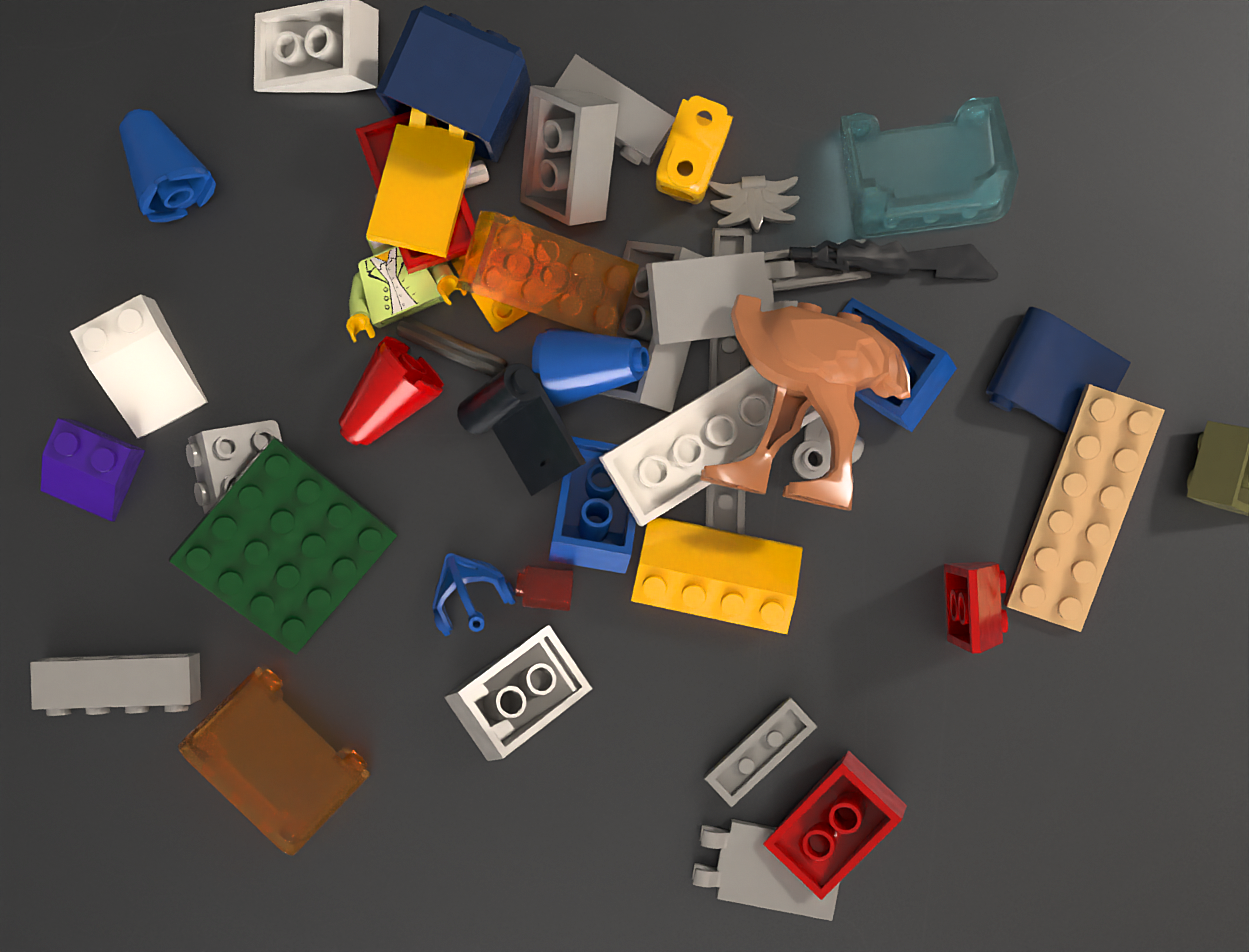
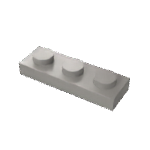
M789 696L704 775V779L732 807L817 728V725Z

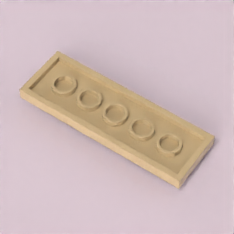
M1085 384L1004 602L1006 607L1079 632L1082 631L1165 410L1090 384Z

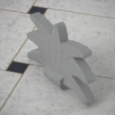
M765 175L741 177V182L734 184H721L711 181L708 186L709 189L715 194L727 198L724 200H713L710 203L712 209L728 215L717 222V226L719 228H726L749 221L753 230L758 233L762 220L780 224H793L796 217L784 213V211L795 206L799 202V196H782V194L788 192L797 184L798 177H791L782 181L765 180Z

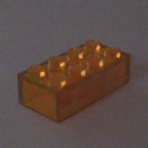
M480 210L456 288L583 332L616 337L639 264L498 212Z

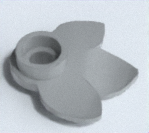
M821 417L806 425L804 442L795 448L792 455V464L795 471L805 479L819 478L830 469V437ZM859 435L856 437L852 451V464L861 457L865 446V441ZM811 452L817 456L816 466H812L808 461V456Z

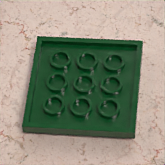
M273 435L169 557V562L296 655L398 535L393 529Z

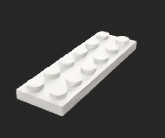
M752 365L599 457L639 526H644L710 485L711 483L700 480L701 470L704 469V466L738 462L753 455L768 425L776 385L762 377ZM812 405L805 413L801 428L820 417Z

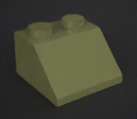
M1207 421L1205 431L1200 434L1197 449L1199 453L1195 468L1191 470L1187 479V497L1206 505L1249 516V428Z

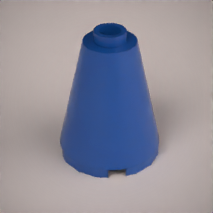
M136 109L124 116L119 126V131L138 207L142 214H146L152 222H169L189 215L186 208L196 202L199 208L203 206L214 194L216 187L211 172L154 112Z
M549 328L545 329V333L537 335L532 349V371L540 373L542 387L554 407H562L638 381L643 377L644 371H647L649 368L648 351L636 339Z

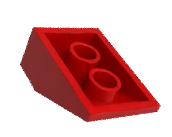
M968 562L944 564L947 641L972 654L982 653L1002 644V633H1007L1008 616L1006 610L1001 609V594L1006 592V576L1004 570H1000L999 563Z
M848 750L771 833L763 845L822 900L902 821L907 805Z

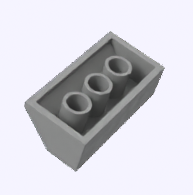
M627 240L602 335L638 340L641 346L645 347L648 351L649 368L647 371H644V375L640 380L600 393V395L672 413L691 341L662 345L654 344L646 263L703 258L704 256L684 247Z

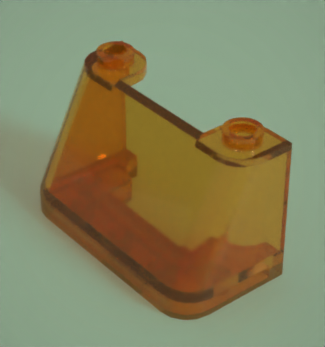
M258 667L178 744V748L184 758L280 850L293 856L371 774L366 770L368 767L366 761L355 751L351 750L349 753L339 751L337 753L281 699L284 694L280 689L283 686L280 678L269 669L263 671Z

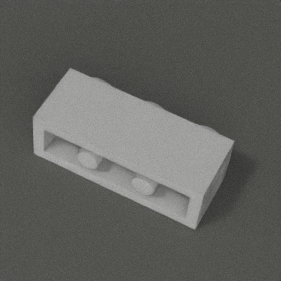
M575 54L554 87L592 92L619 103L614 144L621 147L619 153L636 165H639L642 161L650 166L667 140L675 121V117L577 54Z

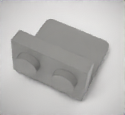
M268 420L202 431L188 438L189 444L186 446V456L189 465L195 468L198 483L194 485V493L198 505L203 506L204 514H207L273 435L282 442L279 425L276 421Z

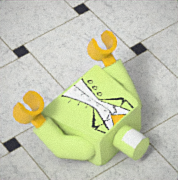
M366 236L374 256L358 263L359 272L355 274L352 281L349 299L350 318L347 321L346 327L353 342H357L356 335L361 330H366L369 337L373 338L375 337V331L371 325L370 318L374 326L381 328L443 301L451 305L452 302L449 300V296L453 291L460 290L463 296L467 294V291L460 280L453 274L447 262L408 274L397 246L368 240Z

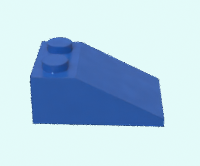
M851 298L842 312L860 316L862 318L861 323L873 326L899 348L910 376L911 397L906 399H898L895 396L882 398L876 395L870 388L855 392V396L882 415L913 432L957 367L949 354L943 349L858 300Z
M572 437L586 463L562 478L548 561L625 574L632 554L636 520L599 459L600 456L618 445Z

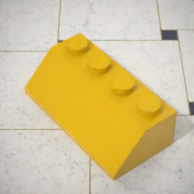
M658 516L648 522L646 526L631 601L787 634L797 595L803 548Z

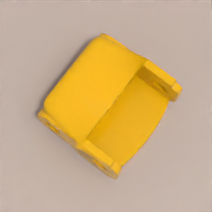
M693 96L689 101L682 100L656 171V188L658 191L670 195L675 200L686 201L691 204L702 202L734 116L727 115L728 112L725 106L700 96ZM706 111L710 113L712 121L697 114Z

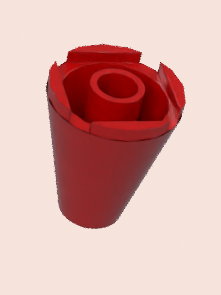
M386 336L378 343L338 420L342 427L340 429L341 435L353 445L357 446L359 443L363 445L371 444L433 401L444 390L442 389L444 386L442 379L430 364L421 356L416 360L407 354L410 347L393 337Z

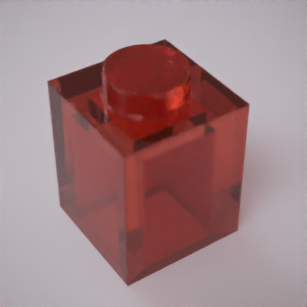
M527 565L525 573H518L516 596L523 597V607L570 611L574 569Z

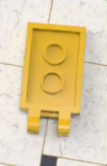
M411 108L409 126L396 125L366 235L368 240L446 258L475 152V142L465 140L468 132L450 124L449 130L430 126V115Z

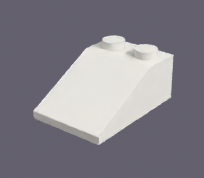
M324 0L256 13L254 91L346 93L377 88L379 10L360 0Z
M140 294L70 331L88 367L138 439L208 403L154 299Z

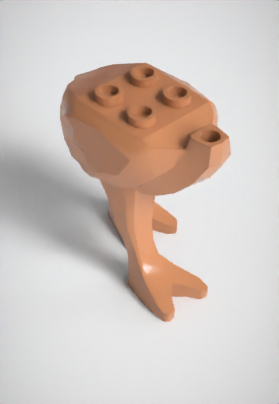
M741 294L737 295L731 311L737 340L755 370L762 377L776 385L767 428L753 455L738 462L704 466V469L701 470L700 480L747 492L765 494L774 456L784 443L800 431L805 413L812 405L822 418L829 432L831 445L830 469L823 476L810 481L790 482L789 485L784 486L782 496L837 509L852 510V451L860 425L854 409L855 392L870 388L876 395L882 398L895 396L898 399H906L911 397L910 376L899 348L873 326L861 323L862 318L855 314L839 312L837 317L821 313V307L804 302L798 303L797 307L788 306L762 312L761 299Z

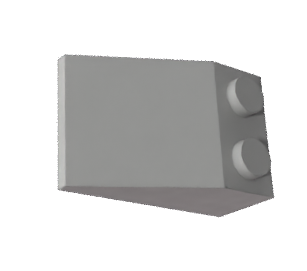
M547 625L479 670L445 695L444 698L486 760L492 761L505 758L592 690V688L551 627Z

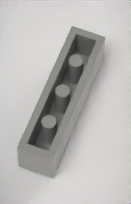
M200 653L49 657L30 662L32 710L46 709L47 716L71 714V708H86V714L88 715L110 713V707H125V713L149 712V706H164V712H182L189 710V705L201 700Z

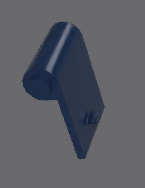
M1029 307L994 373L986 393L991 396L989 402L992 405L1007 412H1011L1013 407L1024 409L1067 434L1085 384L1116 393L1131 362L1055 315L1036 307Z

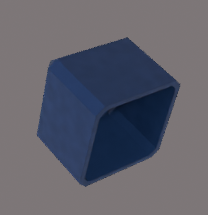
M426 5L412 10L377 87L376 94L392 117L409 112L411 108H414L434 117L439 128L449 130L450 124L468 132L465 140L475 142L474 154L488 161L498 163L530 91L531 82L521 48L509 43L506 37L491 30L484 32L471 26L472 24L459 15L453 13L446 15Z

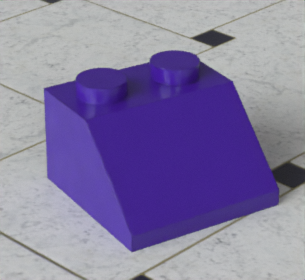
M58 418L42 453L41 491L115 522L145 450L76 420Z

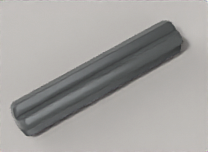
M403 317L397 327L396 334L399 337L494 378L507 368L508 363L505 359L409 317Z

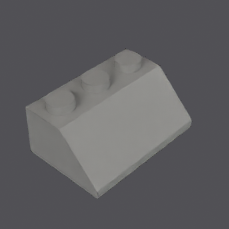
M539 85L530 86L520 202L568 226L606 220L619 103L592 92Z

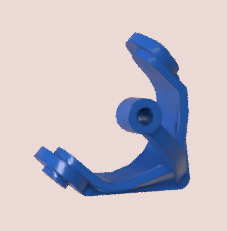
M453 553L445 556L432 605L435 624L444 636L452 634L451 630L453 629L444 602L456 588L469 615V628L474 632H479L484 628V616L476 611L465 586L466 583L479 581L493 583L505 604L509 602L512 605L517 602L515 598L516 592L511 582H507L499 569L482 560L469 559Z

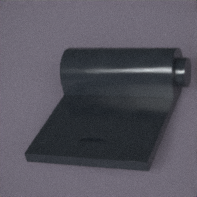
M511 364L464 399L458 406L457 417L460 424L468 432L478 435L493 429L531 496L586 463L537 376L524 364ZM546 459H549L550 462H548V463L546 464V463H545V460H546Z

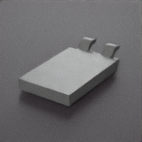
M764 251L646 263L655 345L735 336L731 311L736 296L739 294L761 299L762 312L788 306L797 307L798 304L797 300L774 302L772 279L794 277V260L765 263Z
M731 819L729 830L702 825L699 837L700 845L707 848L720 849L717 867L694 863L692 873L693 885L717 887L716 897L720 900L829 921L833 920L840 882L820 900L763 845L764 841L777 827Z

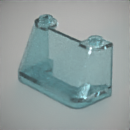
M998 96L972 98L966 101L959 108L955 122L880 131L878 119L866 113L841 116L840 135L849 206L854 233L858 236L871 238L996 221L1008 213L1019 170Z

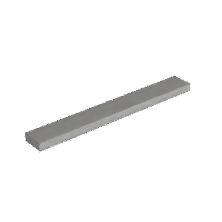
M712 228V257L751 253L752 229ZM736 335L710 339L708 391L748 367L749 360ZM712 483L706 487L705 526L745 534L746 491Z

